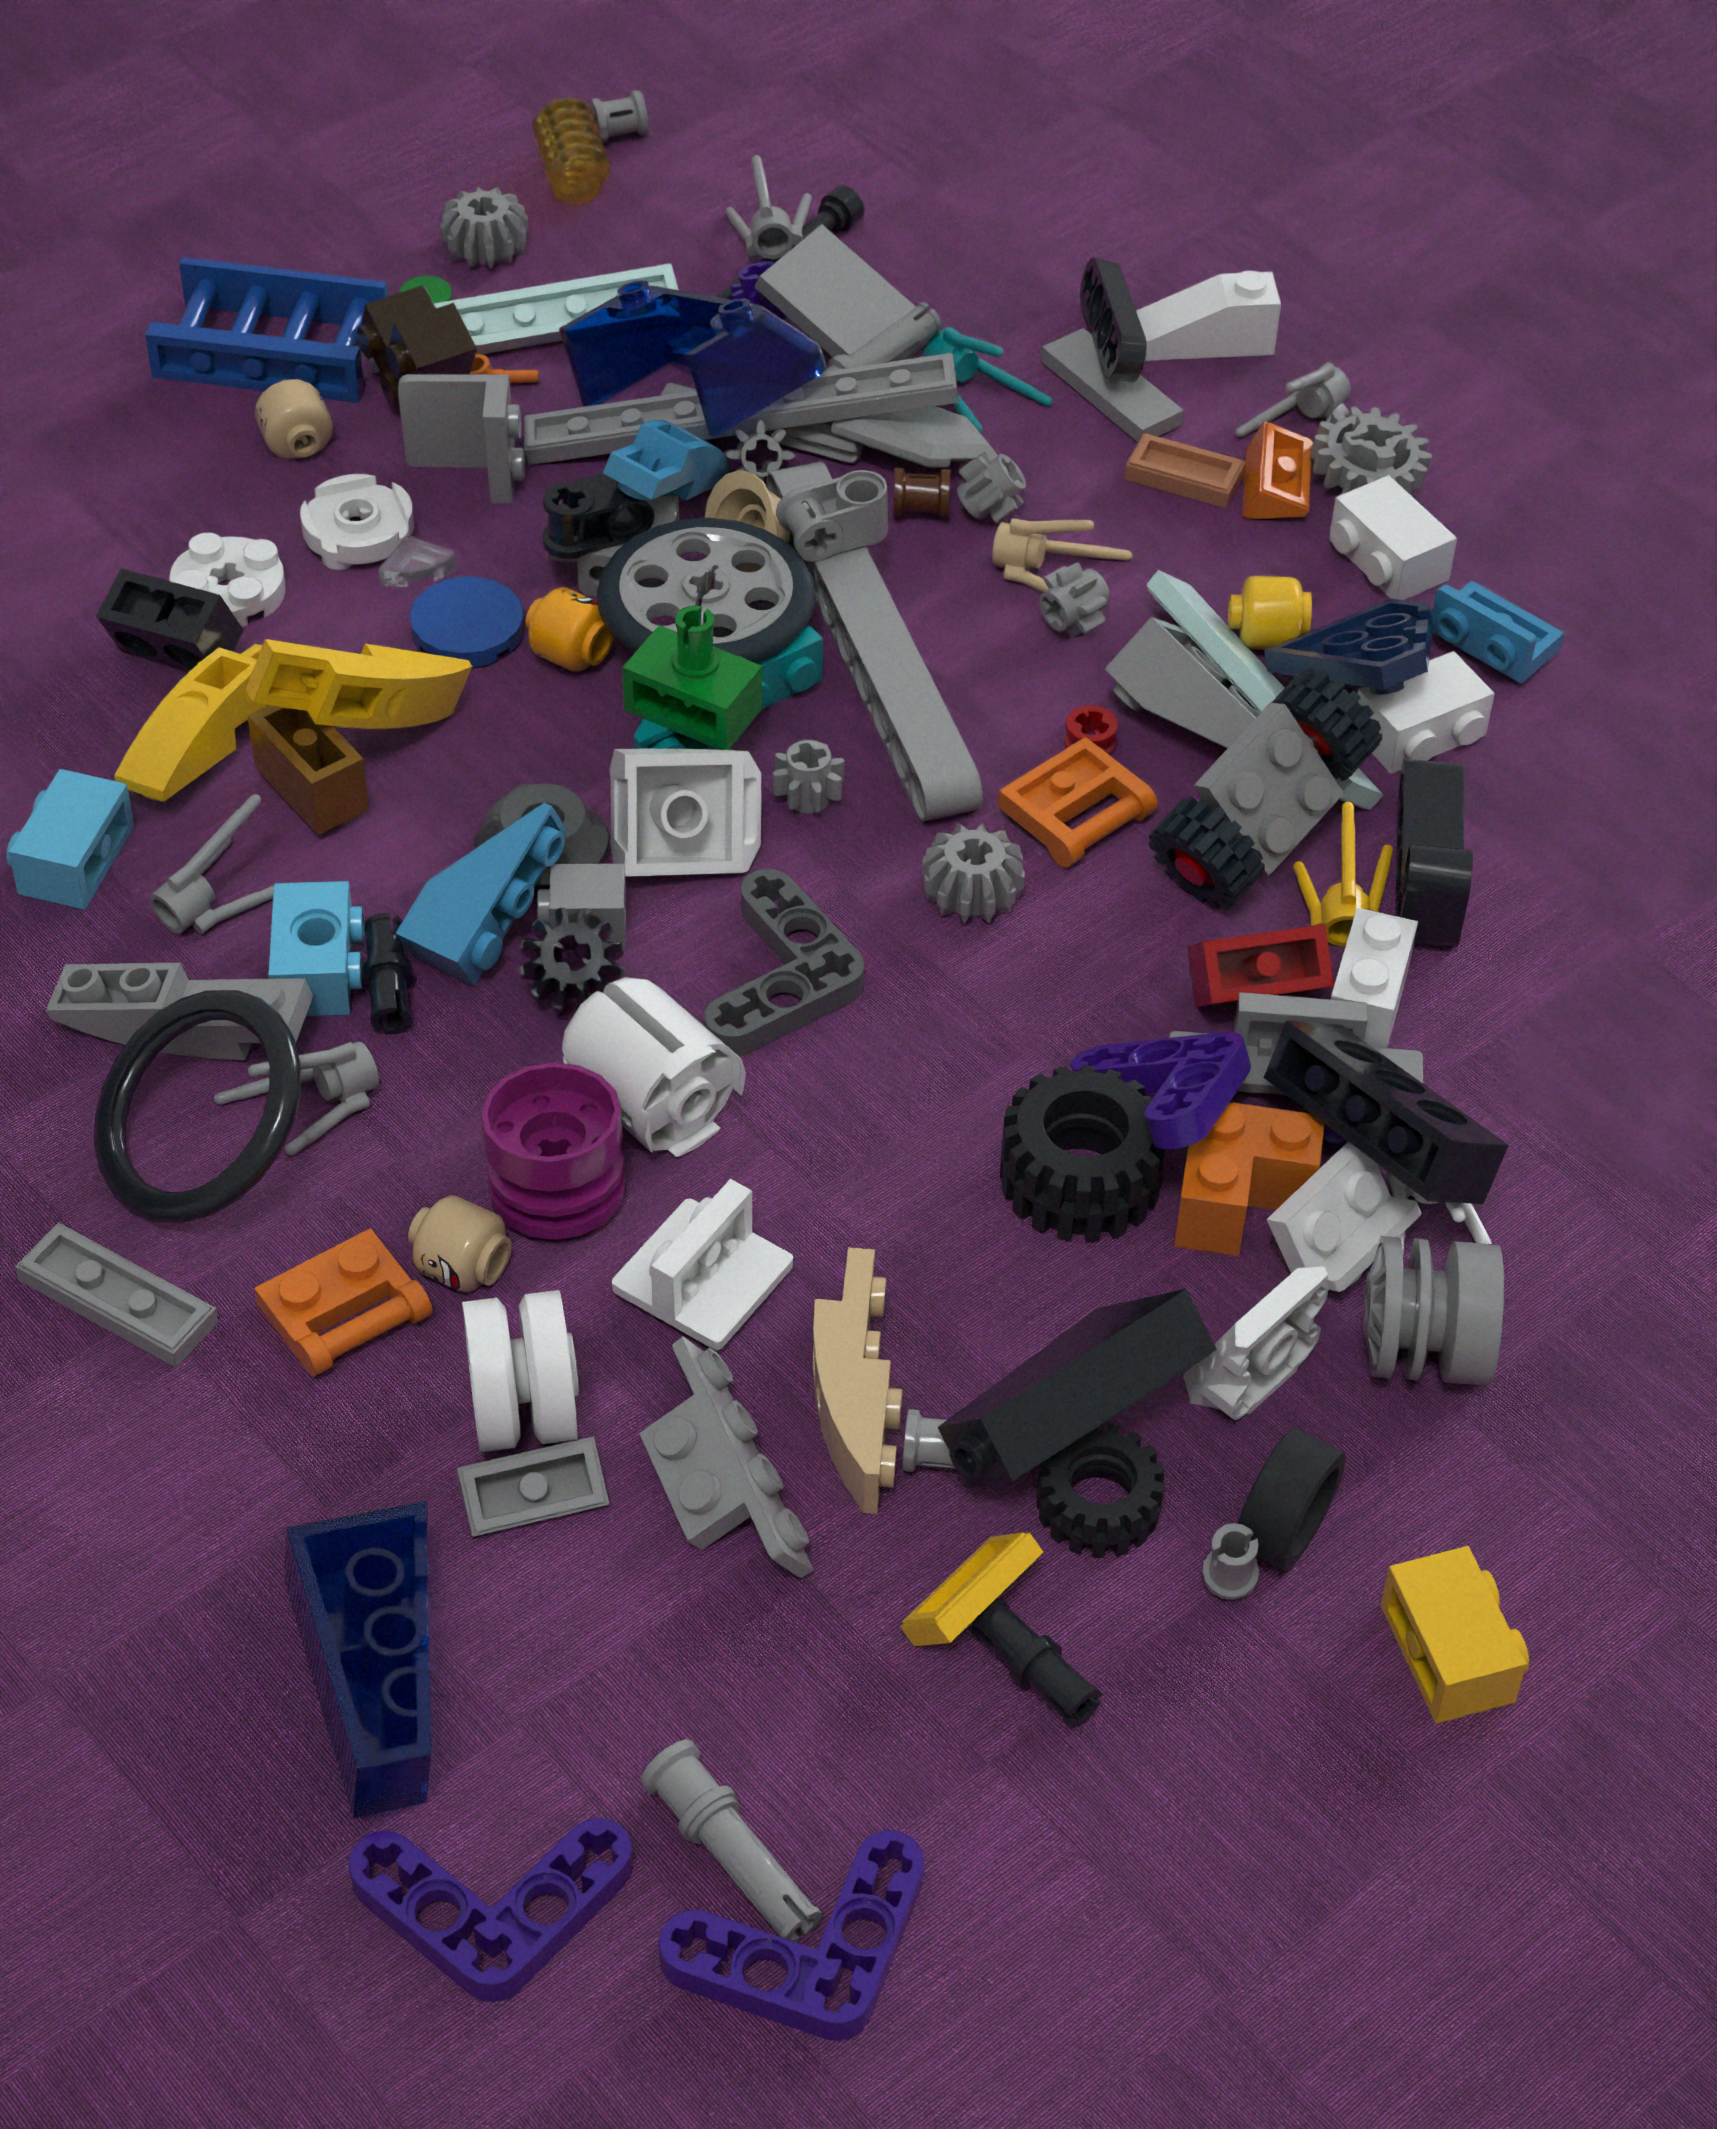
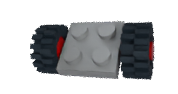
M1307 668L1305 671L1301 670L1193 785L1202 799L1197 802L1195 797H1188L1186 800L1183 798L1149 834L1148 838L1151 840L1149 847L1156 852L1154 858L1158 864L1167 866L1164 872L1171 879L1176 877L1181 882L1179 887L1186 893L1190 890L1193 891L1195 899L1203 904L1208 901L1212 908L1219 909L1222 907L1224 910L1230 909L1261 875L1269 876L1344 794L1336 780L1340 778L1341 781H1344L1351 777L1380 745L1379 743L1382 741L1383 735L1378 732L1381 729L1379 721L1370 718L1374 712L1368 705L1361 706L1358 702L1361 697L1354 690L1348 693L1344 689L1345 683L1336 678L1332 682L1329 674L1322 670L1318 673L1313 668Z

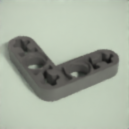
M761 869L746 876L741 884V914L751 928L785 965L717 997L705 1009L704 1026L739 1057L749 1054L852 1003L860 997L864 989V959L860 952L790 876L775 869ZM779 899V915L777 916V906L773 901ZM806 929L815 933L818 938L809 943H795L789 940L786 935L791 931ZM778 993H791L798 996L801 1002L795 1006L785 1008L773 1005L769 1002V998Z

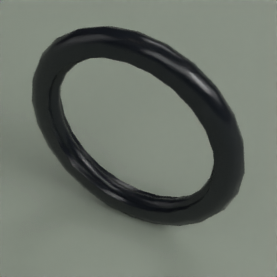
M206 990L180 998L158 1011L129 1039L116 1057L102 1086L95 1113L94 1147L99 1170L113 1196L131 1213L153 1222L186 1223L212 1216L239 1201L262 1180L280 1155L294 1126L301 1097V1062L295 1039L280 1013L260 997L239 990ZM212 1020H228L242 1025L258 1037L266 1051L270 1066L269 1092L266 1105L252 1139L238 1158L221 1174L198 1188L184 1192L164 1191L149 1185L133 1169L125 1144L126 1120L132 1096L143 1073L157 1054L173 1039L198 1024Z

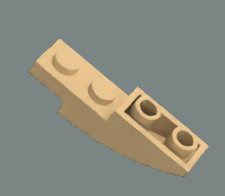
M848 1247L842 1301L815 1299L812 1367L814 1396L824 1440L845 1487L863 1513L877 1514L880 1487H894L897 1446L884 1444L886 1429L899 1430L902 1389L889 1388L891 1360L879 1359L881 1332L869 1331L870 1317L883 1318L886 1278L874 1277V1249Z

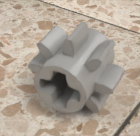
M756 419L754 433L746 435L744 431L735 428L733 432L740 440L737 450L729 449L724 451L726 457L738 460L741 466L736 470L752 472L763 482L768 472L780 470L779 467L782 459L790 460L795 457L794 453L788 450H781L778 444L784 438L786 432L783 429H778L771 436L766 435L765 425L761 419ZM762 439L763 446L772 450L773 455L772 459L763 460L761 469H756L755 463L746 459L745 455L746 450H754L757 440Z
M985 451L959 470V473L966 481L957 487V492L965 508L975 518L983 520L991 514L994 521L998 523L1024 504V501L1017 493L1026 487L1025 478L1019 467L1007 455L1000 454L995 459H992L988 451Z
M1076 562L1069 567L1064 566L1043 578L1049 590L1040 595L1039 606L1044 619L1053 629L1057 631L1067 629L1070 637H1074L1081 632L1085 634L1106 622L1100 610L1108 606L1110 592L1105 580L1097 571L1093 569L1082 571L1080 563Z
M802 740L794 743L789 747L786 754L777 753L775 755V771L772 772L773 795H786V801L790 810L805 814L821 812L828 806L830 799L835 801L842 799V782H844L845 770L844 758L831 759L828 745L819 741Z

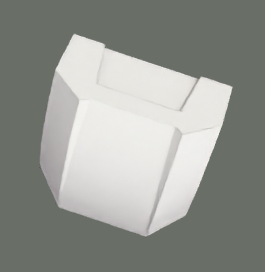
M614 749L609 769L611 776V837L609 842L613 863L625 864V876L748 872L761 845V771L749 751Z

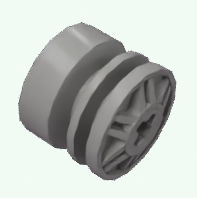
M1380 1236L1375 1260L1366 1279L1363 1305V1336L1369 1352L1371 1376L1391 1379L1398 1349H1402L1404 1376L1407 1380L1418 1381L1426 1362L1427 1352L1437 1351L1439 1370L1442 1381L1445 1383L1491 1385L1499 1358L1504 1309V1268L1500 1245L1452 1241L1445 1257L1443 1270L1441 1271L1433 1270L1428 1240L1414 1239L1410 1250L1408 1266L1403 1268L1401 1238Z

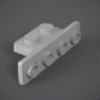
M1239 992L1234 1032L1241 1034L1244 1038L1252 1067L1237 1091L1286 1095L1263 1078L1286 1020L1342 1025L1364 1041L1367 1026V1003ZM1173 1031L1170 1033L1169 1038L1208 1033ZM1373 1047L1423 1083V1054L1420 1051Z
M681 1337L672 1344V1348L694 1395L639 1434L685 1537L689 1543L703 1550L751 1517L771 1559L802 1579L814 1571L803 1548L809 1544V1536L797 1516L791 1510L784 1507L777 1493L784 1487L782 1479L773 1464L763 1454L758 1452L752 1440L758 1434V1430L748 1411L738 1401L733 1400L727 1385L733 1382L732 1374L724 1360L715 1350L708 1348L706 1351H703L685 1337Z

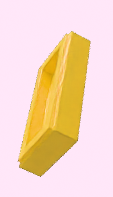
M1030 1532L989 1537L902 1621L903 1624L900 1628L913 1646L951 1643L1043 1553V1550Z

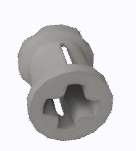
M640 90L631 91L629 97L605 102H601L599 98L589 100L591 125L598 144L606 143L608 137L636 132L638 136L648 135V115Z
M908 1409L903 1471L913 1472L917 1466L956 1469L951 1461L949 1449L937 1428L947 1419L922 1417L919 1410Z

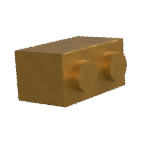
M270 705L247 715L255 768L318 835L369 810L364 759L333 726L315 724L308 711Z

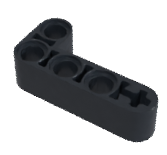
M1403 759L1397 803L1395 916L1418 921L1414 940L1415 944L1458 947L1470 894L1473 869L1472 850L1464 849V765Z

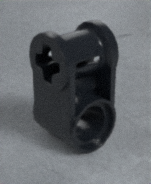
M603 472L571 482L556 483L550 486L543 495V507L548 514V526L543 530L542 544L550 555L562 559L580 558L590 552L618 544H625L634 536L652 527L655 519L654 509L647 500H639L622 492L618 487L619 482L603 474ZM574 536H577L576 542H574Z

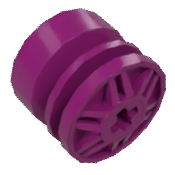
M554 1062L524 1067L503 1077L490 1090L481 1111V1120L487 1155L488 1189L493 1211L502 1217L508 1227L529 1237L558 1240L581 1236L604 1225L621 1207L626 1190L625 1173L623 1170L625 1164L621 1148L623 1141L622 1116L616 1090L601 1075L579 1065Z

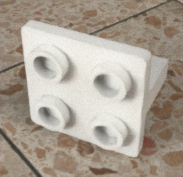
M729 1179L713 1198L706 1197L700 1203L693 1199L684 1200L612 1279V1291L714 1350H720L793 1268V1255L752 1232V1190Z

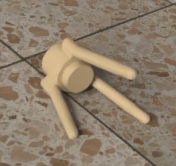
M1012 518L1010 524L1001 522L997 529L992 559L994 566L1005 568L1004 580L1021 582L1041 592H1045L1049 588L1045 584L1044 579L1028 572L1031 567H1041L1045 552L1122 561L1131 560L1133 555L1129 550L1046 540V536L1042 535L1046 533L1091 531L1094 528L1092 520L1026 521Z

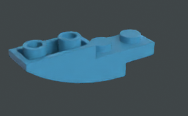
M651 420L642 423L634 443L611 452L603 474L619 482L618 487L622 492L633 498L653 500L662 495L679 496V501L688 500L712 489L724 475L731 473L729 462L719 448L665 420Z

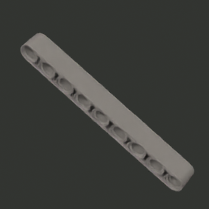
M820 461L770 471L766 476V488L781 499L793 489L832 480V477L824 462ZM803 503L806 510L810 508L807 503ZM791 532L790 541L788 544L795 550L793 544L794 536ZM814 538L810 540L812 545H817ZM859 547L835 554L822 561L810 562L803 560L813 577L816 606L920 821L926 822L979 810L983 803V792L975 763L867 547Z

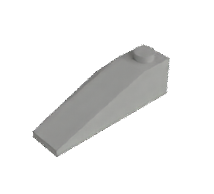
M1153 617L1149 618L1105 668L1118 682L1113 691L1133 710L1139 712L1144 708L1226 748H1229L1260 714L1181 627Z

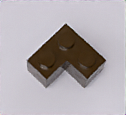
M424 285L366 303L361 326L357 328V338L363 354L368 359L373 358L380 371V385L386 400L390 404L396 403L399 411L398 385L402 376L409 374L470 375L477 347L455 304L451 303L436 308Z

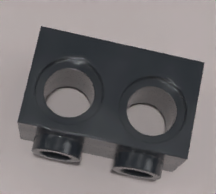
M122 568L96 615V618L121 652L190 671L219 647L234 651L244 631L221 595Z

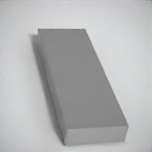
M1079 329L1042 346L1041 362L1137 442H1139L1143 433L1159 437L1182 426L1184 410L1142 375L1134 383L1106 377L1092 334L1086 329Z
M59 1222L15 1266L18 1281L175 1368L182 1363L219 1322L215 1307Z

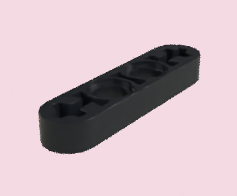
M1093 257L1087 263L1080 286V301L1106 377L1134 383L1139 378L1145 362L1147 350L1146 337L1120 265L1116 262Z

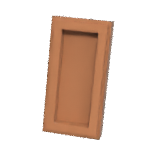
M1143 433L1125 465L1124 480L1227 509L1244 478L1246 461Z

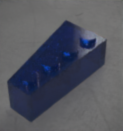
M428 1501L286 1528L284 1581L353 1819L423 1804L427 1800L431 1762L429 1567L427 1551Z

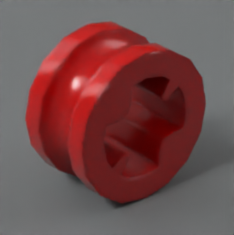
M1084 705L1073 709L1068 714L1065 724V749L1082 738L1087 737L1110 756L1114 753L1117 743L1118 721L1117 717L1110 710L1096 705ZM1088 732H1093V733H1095V734H1094V735H1088Z

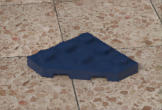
M1391 598L1264 650L1268 672L1292 675V678H1294L1301 670L1305 671L1307 668H1313L1316 673L1320 670L1327 672L1332 682L1336 678L1340 679L1345 683L1344 688L1354 686L1369 687L1370 693L1376 695L1398 692L1405 688L1406 680L1428 672L1433 631L1430 603Z

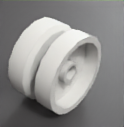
M560 1290L524 1295L519 1304L521 1338L510 1339L506 1309L498 1298L462 1302L479 1452L516 1447L521 1437L518 1404L529 1403L533 1433L541 1444L578 1440L574 1397L579 1395L576 1358L572 1333H567Z

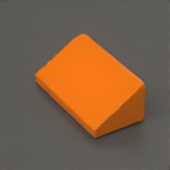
M1264 421L1246 450L1242 517L1264 519L1305 517L1307 515L1310 501L1311 439Z

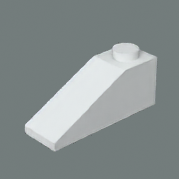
M1244 271L1241 273L1219 274L1136 310L1147 342L1145 361L1274 355L1281 302L1273 273Z

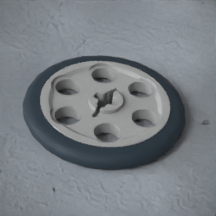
M718 518L682 519L655 526L634 536L620 547L602 571L597 588L598 609L607 628L632 653H635L659 626L651 623V619L664 615L675 618L678 611L682 608L694 605L699 606V599H702L701 625H703V613L706 609H709L714 615V627H725L733 631L731 635L726 637H713V646L757 664L779 654L798 638L812 616L816 598L811 573L801 556L783 539L757 526L736 520ZM688 552H699L707 557L699 561H687L680 556ZM742 563H755L762 568L755 572L747 573L741 572L734 567ZM646 578H657L665 582L663 585L654 588H647L638 584L639 581ZM714 579V589L710 590L711 582ZM767 600L776 606L768 610H756L750 608L748 604L753 601ZM676 623L664 626L677 632Z

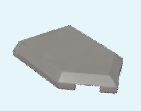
M936 406L836 420L833 422L831 429L834 435L928 468H948L951 461L973 460L985 451H988L992 459L998 456L967 417Z

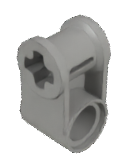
M851 471L842 477L811 486L798 487L789 491L778 503L776 517L785 530L792 532L795 550L803 560L810 562L822 561L835 554L859 547L875 545L887 536V484L880 474L873 471ZM803 503H807L810 508L806 510ZM814 538L815 542L817 543L816 546L812 545V543L810 542L811 539Z

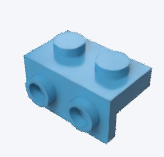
M1472 580L1459 591L1444 584L1435 593L1432 609V633L1521 684L1561 650L1564 632Z

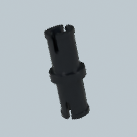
M379 913L367 919L364 925L368 959L363 964L362 975L364 984L370 989L371 1026L379 1032L382 1028V1015H384L385 1034H394L404 1031L411 1023L407 987L411 984L413 973L411 962L405 957L404 944L396 935V931L403 920L396 915L392 920L393 932H391L390 913Z
M1003 1599L994 1600L973 1620L972 1625L974 1627L971 1629V1633L978 1640L985 1643L1011 1668L1010 1678L1024 1690L1032 1688L1063 1717V1721L1069 1727L1081 1725L1096 1711L1101 1702L1099 1698L1102 1697V1692L1096 1686H1092L1061 1657L1062 1648L1049 1635L1039 1636L1010 1609V1606Z

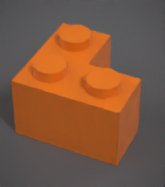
M1229 1102L1211 1131L1202 1140L1188 1146L1174 1247L1239 1256L1247 1206L1277 1210L1319 1170L1325 1124L1310 1113Z

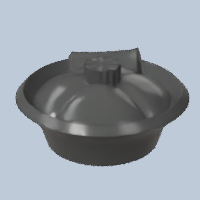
M525 783L501 797L486 812L473 840L474 845L479 847L544 802L554 808L568 831L565 836L563 851L554 864H598L607 848L608 832L599 814L583 803L580 797L570 789L556 784L540 783L531 785ZM550 866L546 867L536 885H550Z

